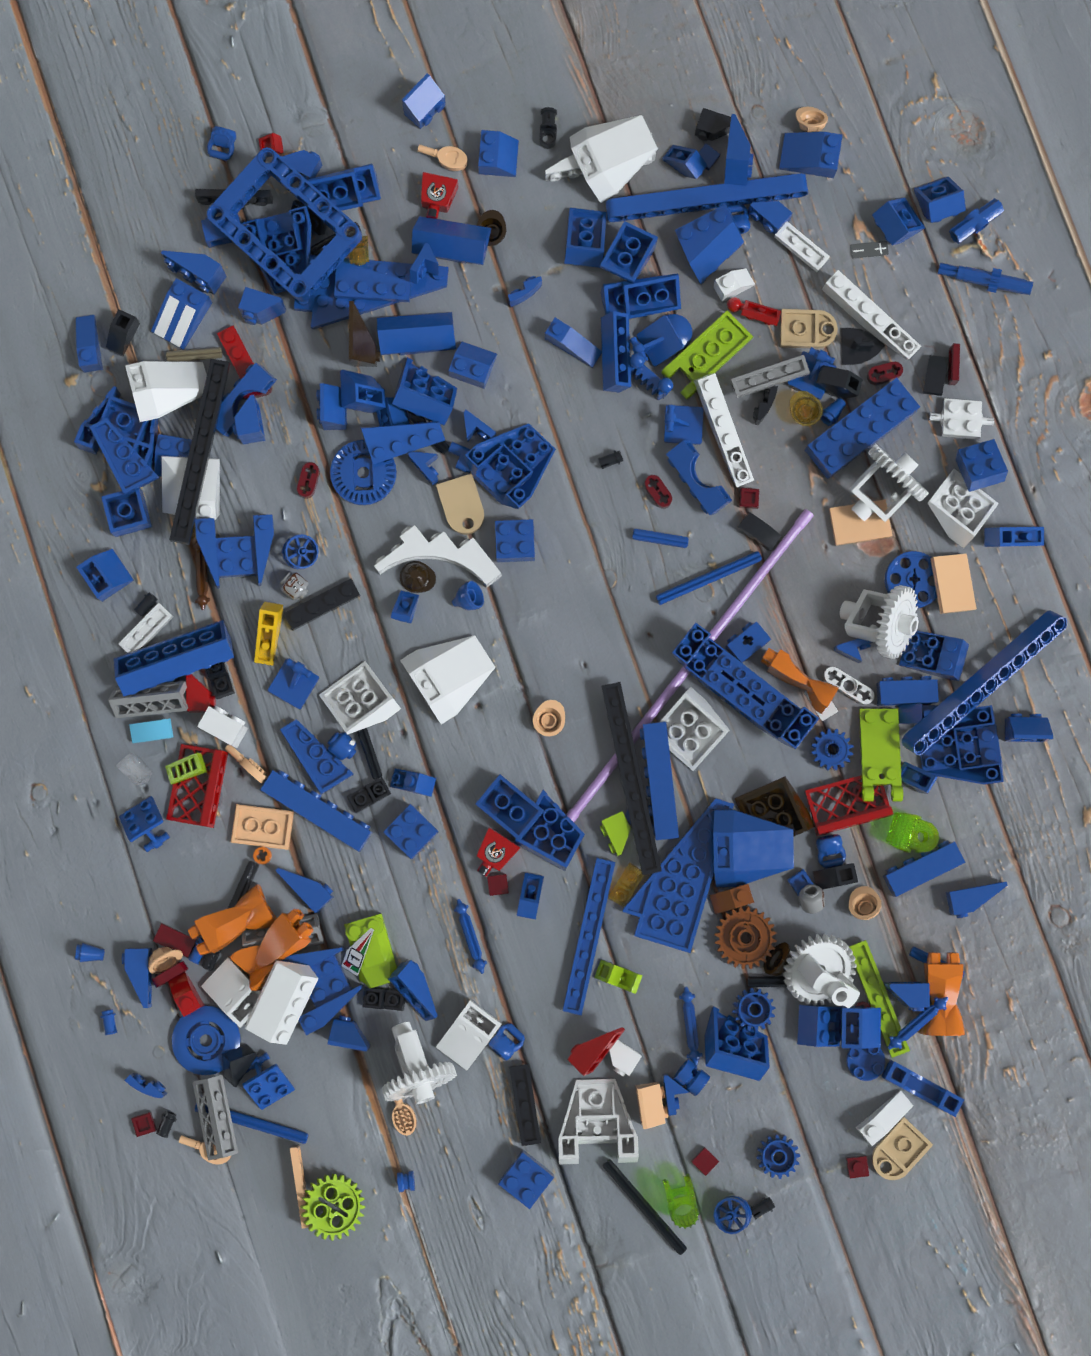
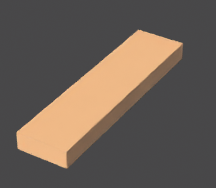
M295 1145L290 1148L301 1227L303 1229L309 1228L311 1224L305 1225L303 1222L307 1217L301 1216L302 1213L306 1212L305 1209L300 1208L301 1205L306 1204L302 1197H308L305 1192L306 1182L301 1149L299 1145Z

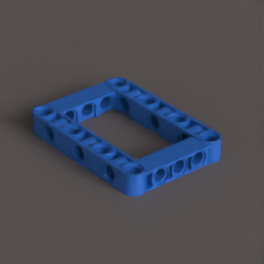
M267 147L260 150L207 210L208 219L217 229L300 302L307 301L362 240V232L347 215L279 154ZM268 157H273L271 162L265 163ZM271 176L303 205L307 206L313 214L336 234L327 246L324 245L322 247L323 250L320 254L310 261L311 264L302 274L294 273L285 262L234 218ZM300 181V185L298 187H292L294 182ZM322 206H328L325 212H320ZM222 213L221 218L215 219L216 214ZM355 230L354 236L347 237L349 231ZM249 237L248 243L242 244V240ZM272 262H277L275 268L269 269V265ZM299 287H304V291L302 293H296Z

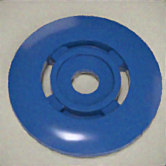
M356 440L346 444L336 453L331 463L330 477L336 492L344 500L356 505H371L384 499L392 490L396 481V464L393 458L373 464L372 459L358 458L355 460L354 458L360 455L370 456L365 440ZM362 467H366L369 470V475L366 478L358 476V470ZM373 486V489H371V490H356V489H355L356 487H359V488H369V487Z
M203 1006L188 1016H182L176 1023L172 1034V1048L176 1059L186 1070L198 1075H213L223 1071L221 1054L239 1048L241 1043L238 1025L222 1009L214 1006ZM210 1022L217 1024L222 1029L224 1035H221L216 1027L210 1025ZM205 1034L212 1038L211 1045L207 1047L203 1046L200 1042L201 1037ZM191 1046L192 1050H193L197 1055L203 1056V1060L198 1059L197 1057H195V1056L189 1051L188 1047Z

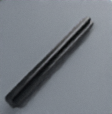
M253 861L248 862L227 909L235 907L241 897L248 892L259 864ZM221 950L216 953H208L202 967L212 971Z
M611 1159L607 1160L603 1164V1168L679 1255H682L687 1250L684 1243Z

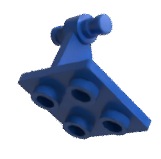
M663 315L639 332L637 338L633 337L630 339L633 345V352L641 353L645 358V362L648 361L649 357L653 366H658L684 348L667 315Z
M813 347L810 348L809 353L803 351L801 355L805 356L810 374L790 380L787 384L821 400L826 389L816 383L818 374L823 365L836 368L833 365L835 358L827 355L828 352L819 351Z
M667 405L664 420V442L679 444L683 440L689 439L692 444L701 445L704 408Z
M287 658L268 691L300 710L317 684L319 676L305 668V665L301 662H294L292 659Z
M152 796L119 816L130 842L147 834L150 842L143 846L146 852L159 848L165 840L170 838L167 832L160 836H155L152 829L164 822Z
M267 1052L259 1057L256 1056L247 1070L249 1072L251 1069H255L257 1075L242 1084L243 1088L261 1110L295 1090L292 1083L277 1064L263 1071L262 1063L270 1059Z

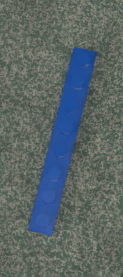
M596 858L562 1010L564 1012L582 1016L616 862Z

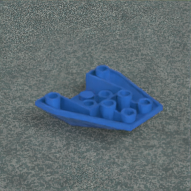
M307 206L289 210V212L240 223L285 262L294 273L302 274L310 265L311 221ZM249 237L244 238L245 243H248ZM272 262L269 265V269L275 268L277 262ZM260 267L275 294L286 291Z
M528 423L478 443L464 455V458L473 478L500 504L519 509L532 497L556 449Z
M992 705L973 709L935 744L921 754L922 769L939 777L983 785L1004 782L998 731Z
M737 810L714 811L713 845L716 887H738L794 868L792 828Z

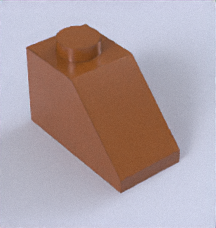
M749 884L709 895L715 914L754 903Z

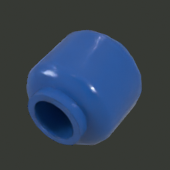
M336 732L328 741L329 752L339 760L351 759L356 753V741L347 735L346 732Z

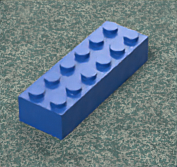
M895 378L808 444L805 452L825 477L829 479L915 414L920 406L898 378Z
M221 620L114 658L115 679L123 696L134 695L141 690L154 688L158 684L171 682L175 678L190 675L200 669H208L212 665L227 662L234 658L231 637L224 621Z

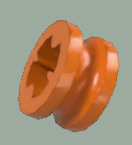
M266 847L257 848L253 854V858L258 864H267L272 857L271 851ZM261 850H263L264 853L267 852V856H265V861H262V859H258V855H260Z

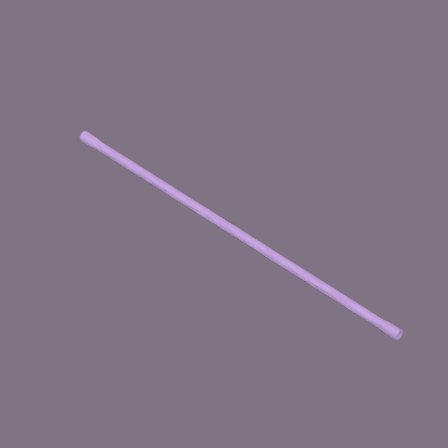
M804 509L796 519L788 533L709 632L711 634L709 638L713 641L718 638L796 536L814 516L809 510ZM684 667L680 669L631 732L634 744L640 738V728H643V724L651 723L689 675V672ZM616 753L573 808L567 812L566 815L573 822L577 820L586 805L618 766Z

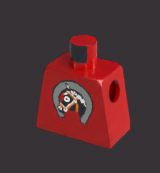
M423 172L421 204L423 208L428 209L427 218L438 219L439 212L448 213L459 187L458 179Z
M489 827L477 853V857L483 860L477 871L486 877L493 867L500 871L519 851L520 847Z

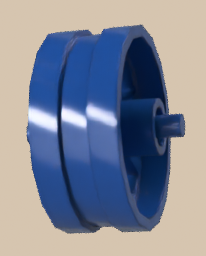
M304 534L295 535L287 539L282 548V557L285 563L297 570L312 566L319 554L318 545L315 540ZM298 538H303L306 540L302 547L300 546ZM295 540L297 548L290 546L289 543ZM308 543H310L313 550L306 549ZM287 549L292 550L293 555L288 557ZM307 553H313L311 561L306 556ZM297 557V564L292 563L290 559ZM301 557L308 563L307 565L300 566Z
M733 1195L724 1198L717 1203L714 1209L715 1223L724 1233L737 1234L748 1227L751 1222V1208L747 1201L739 1196ZM732 1200L739 1203L736 1208H733ZM725 1201H728L729 1210L721 1206ZM741 1207L745 1210V1214L740 1213L739 1209ZM720 1210L726 1213L722 1218L720 1217ZM738 1217L746 1218L744 1225H742ZM724 1220L729 1221L728 1227L723 1223ZM733 1221H735L739 1229H732Z

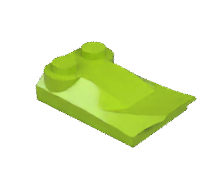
M382 913L344 924L350 947L370 928L374 929L358 974L359 980L366 984L369 989L390 983L388 978L397 969Z

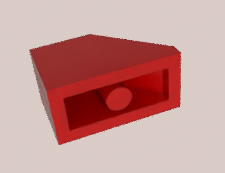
M193 674L186 675L187 712L202 713L206 712L208 707H215L216 698L212 692Z
M186 972L168 982L174 1001L183 1017L205 1006Z

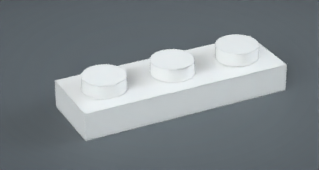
M788 221L774 236V238L816 272L830 258L828 254Z
M158 603L126 635L119 645L127 653L144 648L174 616Z

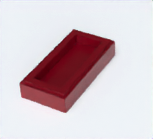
M953 343L949 348L948 385H956L959 381L960 344Z
M161 923L153 942L169 947L172 950H180L183 956L188 958L197 939H192L189 935Z

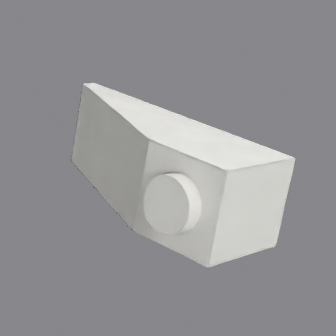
M899 1090L855 1128L867 1143L873 1146L900 1121L913 1105L903 1092Z

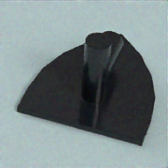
M841 328L842 365L861 364L869 361L885 347L870 332L856 328Z

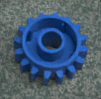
M827 729L826 734L821 731L819 733L820 738L814 737L813 739L816 743L811 744L814 751L810 752V754L816 757L813 761L819 762L818 767L826 766L825 769L827 771L831 767L836 771L837 765L840 768H844L843 762L849 763L850 760L847 757L853 755L849 751V749L853 748V745H848L851 739L844 738L845 732L839 735L838 729H835L833 733L830 729ZM829 745H833L836 748L835 755L828 753L827 748Z
M750 988L749 994L746 990L742 991L743 997L737 995L738 1002H733L732 1004L736 1007L732 1013L737 1014L734 1021L740 1020L739 1027L746 1025V1031H750L751 1027H753L754 1032H757L758 1026L762 1030L766 1029L765 1023L770 1025L771 1021L769 1019L775 1017L772 1010L776 1008L771 1006L773 999L767 998L768 993L761 994V989L754 992V989ZM751 1005H755L758 1008L756 1015L750 1013Z
M775 1134L774 1139L767 1136L768 1142L761 1141L763 1148L757 1147V1150L761 1153V1155L756 1156L758 1160H761L758 1166H765L763 1172L765 1174L770 1172L771 1178L775 1174L779 1179L782 1178L783 1174L789 1177V1172H795L794 1166L799 1165L796 1158L800 1157V1154L795 1152L798 1146H791L793 1140L789 1139L786 1141V1135H783L781 1139L778 1134ZM776 1152H782L783 1158L780 1161H775L773 1158Z

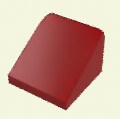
M270 133L258 138L260 150L267 147L273 149L277 154L283 153L280 135Z

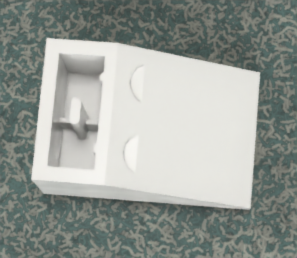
M228 957L201 987L222 1011L241 1028L247 1023L261 991H251L249 985L250 977Z
M470 999L436 1048L465 1070H468L502 1022Z

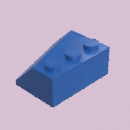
M726 204L675 230L687 260L701 285L712 272L714 273L726 259L744 244L733 215Z
M407 357L397 383L392 404L417 416L430 419L433 422L439 421L440 424L445 426L454 406L457 388L439 376H431L427 373L428 369L423 366L418 368L412 364L413 360Z
M542 790L536 804L544 810L543 814L520 841L515 839L514 844L565 871L585 834Z
M713 1006L704 1035L705 1065L760 1081L770 1068L768 1036L759 1031L754 1032L752 1027L750 1031H746V1025L739 1027V1023L734 1021V1017L730 1015L726 1017L719 1013L718 1008Z

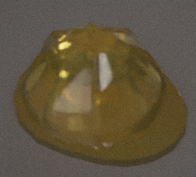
M799 391L790 399V412L792 418L798 424L811 426L820 420L823 407L814 395L807 391Z

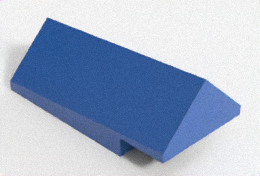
M373 164L308 179L316 189L341 211L362 207L363 203L381 199L377 174ZM322 206L320 212H325L328 206Z
M419 216L412 229L411 253L419 255L425 243H428L438 259L464 264L468 262L484 265L491 228Z
M678 273L636 279L634 284L629 281L603 284L600 292L605 315L615 311L629 314V319L681 309Z
M452 312L377 318V333L381 355L398 353L400 355L456 350Z

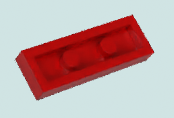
M234 325L217 333L237 374L242 379L246 375V369L254 363Z

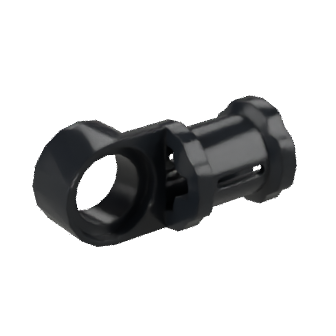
M545 107L540 111L542 115L540 144L543 148L551 149L556 144L557 125L555 124V116L557 115V110L552 107ZM550 135L553 141L546 143L543 141V137Z

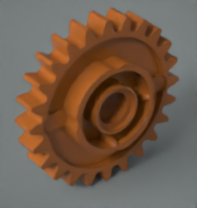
M748 906L745 911H743L742 907L738 908V912L732 909V915L725 913L726 920L719 919L722 925L716 926L719 933L714 934V936L719 938L714 942L720 945L717 951H723L721 958L728 957L727 964L733 961V967L736 968L740 964L741 969H744L746 964L749 969H752L753 963L759 967L760 960L766 963L765 956H772L769 950H775L771 944L777 942V940L772 938L777 932L771 931L774 924H768L770 918L764 919V912L757 914V908H754L751 912ZM744 932L750 935L748 943H743L740 939L741 934Z

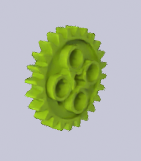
M332 1173L330 1179L325 1174L324 1181L317 1178L318 1184L310 1183L312 1190H305L308 1197H302L306 1204L301 1205L300 1208L305 1209L306 1212L302 1213L301 1216L307 1217L303 1223L305 1225L311 1224L308 1230L311 1232L315 1230V1236L318 1237L321 1234V1238L324 1240L329 1236V1240L333 1241L336 1235L341 1240L342 1233L349 1236V1229L355 1231L354 1223L361 1224L357 1218L364 1216V1214L360 1213V1209H364L365 1206L361 1205L360 1202L365 1198L358 1196L362 1190H355L358 1185L357 1183L350 1185L351 1178H347L344 1181V1175L340 1174L337 1179V1175ZM329 1188H333L334 1194L331 1198H327L326 1192ZM321 1197L327 1202L334 1204L335 1207L346 1212L347 1216L345 1217L339 1212L332 1210L331 1207L320 1202L318 1198ZM349 1198V1206L343 1208V1200ZM322 1205L323 1213L317 1216L316 1208ZM335 1216H339L340 1221L338 1225L333 1226L332 1219Z

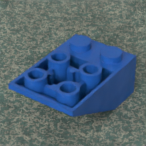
M163 250L161 252L164 258L163 261L168 265L167 268L176 274L177 272L183 274V278L189 283L194 281L205 293L211 292L215 295L227 277L221 264L205 254Z
M916 631L912 638H909V645H906V650L902 652L899 666L945 679L960 681L969 644L964 639Z

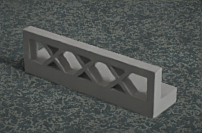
M801 355L731 379V384L737 398L808 375L810 371L805 356Z
M185 681L161 683L154 688H147L134 695L123 696L120 688H115L108 701L116 718L187 711L188 705L183 696L187 685ZM178 699L180 705H174L169 701ZM153 701H158L164 706L157 707L151 703ZM140 703L146 706V708L139 709L138 707L134 706V704ZM117 705L125 706L128 708V711H120Z
M318 914L303 917L299 921L300 925L303 922H308L314 929L311 934L317 933L318 938L311 939V942L306 947L323 944L324 938L320 929ZM269 928L244 931L242 933L243 949L261 945Z
M223 1075L193 1081L208 1160L238 1154ZM200 1084L204 1085V1094L202 1093ZM205 1105L208 1106V1110H209L208 1114H207V1112H206V1110H205ZM209 1125L212 1126V1133L209 1130ZM213 1144L216 1146L217 1154L215 1155L213 1150Z

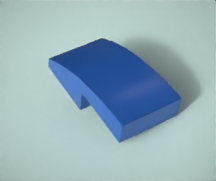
M541 276L527 278L523 282L524 290H513L508 295L510 307L516 306L534 295L542 286Z
M132 1073L124 1080L136 1090L152 1097L163 1098L168 1094L162 1083L153 1080L146 1085V1080L138 1073Z

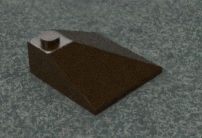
M349 301V360L354 367H377V362H380V350H377L355 303Z
M786 776L734 798L740 812L792 828L793 837L815 827L806 806Z

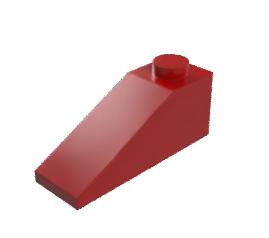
M621 1027L582 1044H576L570 1052L572 1054L567 1060L583 1076L592 1073L625 1029Z

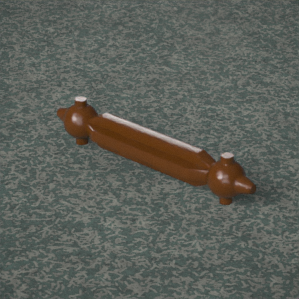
M196 541L193 547L197 548L195 554L196 588L199 596L195 603H198L201 610H204L210 601V598L206 596L208 591L207 564Z

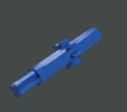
M940 263L938 274L987 286V291L996 293L997 289L1030 295L1034 283L1025 279L1001 274L1002 270L993 268L992 272L971 267H958Z

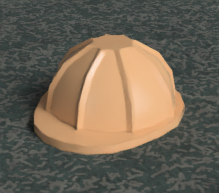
M802 107L796 111L799 127L804 132H819L828 122L827 114L817 108Z
M547 700L537 708L533 715V725L536 731L548 737L555 736L562 731L565 725V711L560 702Z
M868 886L856 888L851 893L849 899L850 913L857 919L868 921L878 915L881 909V899L875 890Z
M169 947L154 950L149 957V972L159 974L175 966L183 956L182 951L172 950Z

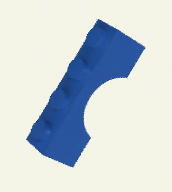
M258 363L251 364L246 369V375L235 382L234 389L230 394L227 393L223 397L216 429L222 435L230 437L233 433L232 424L235 423L234 417L238 413V405L241 399L252 392L266 394L277 379Z
M689 439L683 440L666 453L669 464L678 470L679 478L688 484L691 495L694 498H698L701 503L700 506L706 514H716L732 501L722 485L711 487L699 480L695 465L700 454Z
M889 1060L881 1075L882 1078L954 1117L957 1116L964 1102L963 1098L893 1060Z

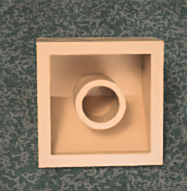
M659 1082L635 1085L642 1128L649 1129L665 1124V1118H668L667 1106H663L662 1098H665L664 1086H660Z

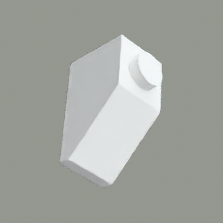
M745 268L731 271L717 278L713 287L723 303L755 286V283Z
M617 1040L609 1050L612 1065L615 1067L614 1071L623 1077L625 1074L631 1075L642 1057L640 1053L620 1040Z

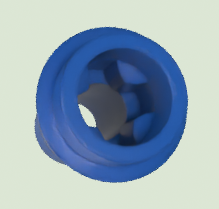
M837 398L823 409L820 415L821 421L828 426L835 424L843 408L846 406L845 401Z
M82 943V945L77 944L75 960H80V962L103 961L105 949Z

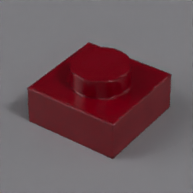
M866 1155L846 1158L848 1177L850 1179L869 1176Z

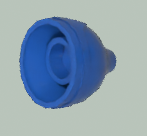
M466 582L457 590L452 604L465 610L479 609L484 604L483 592L476 582Z

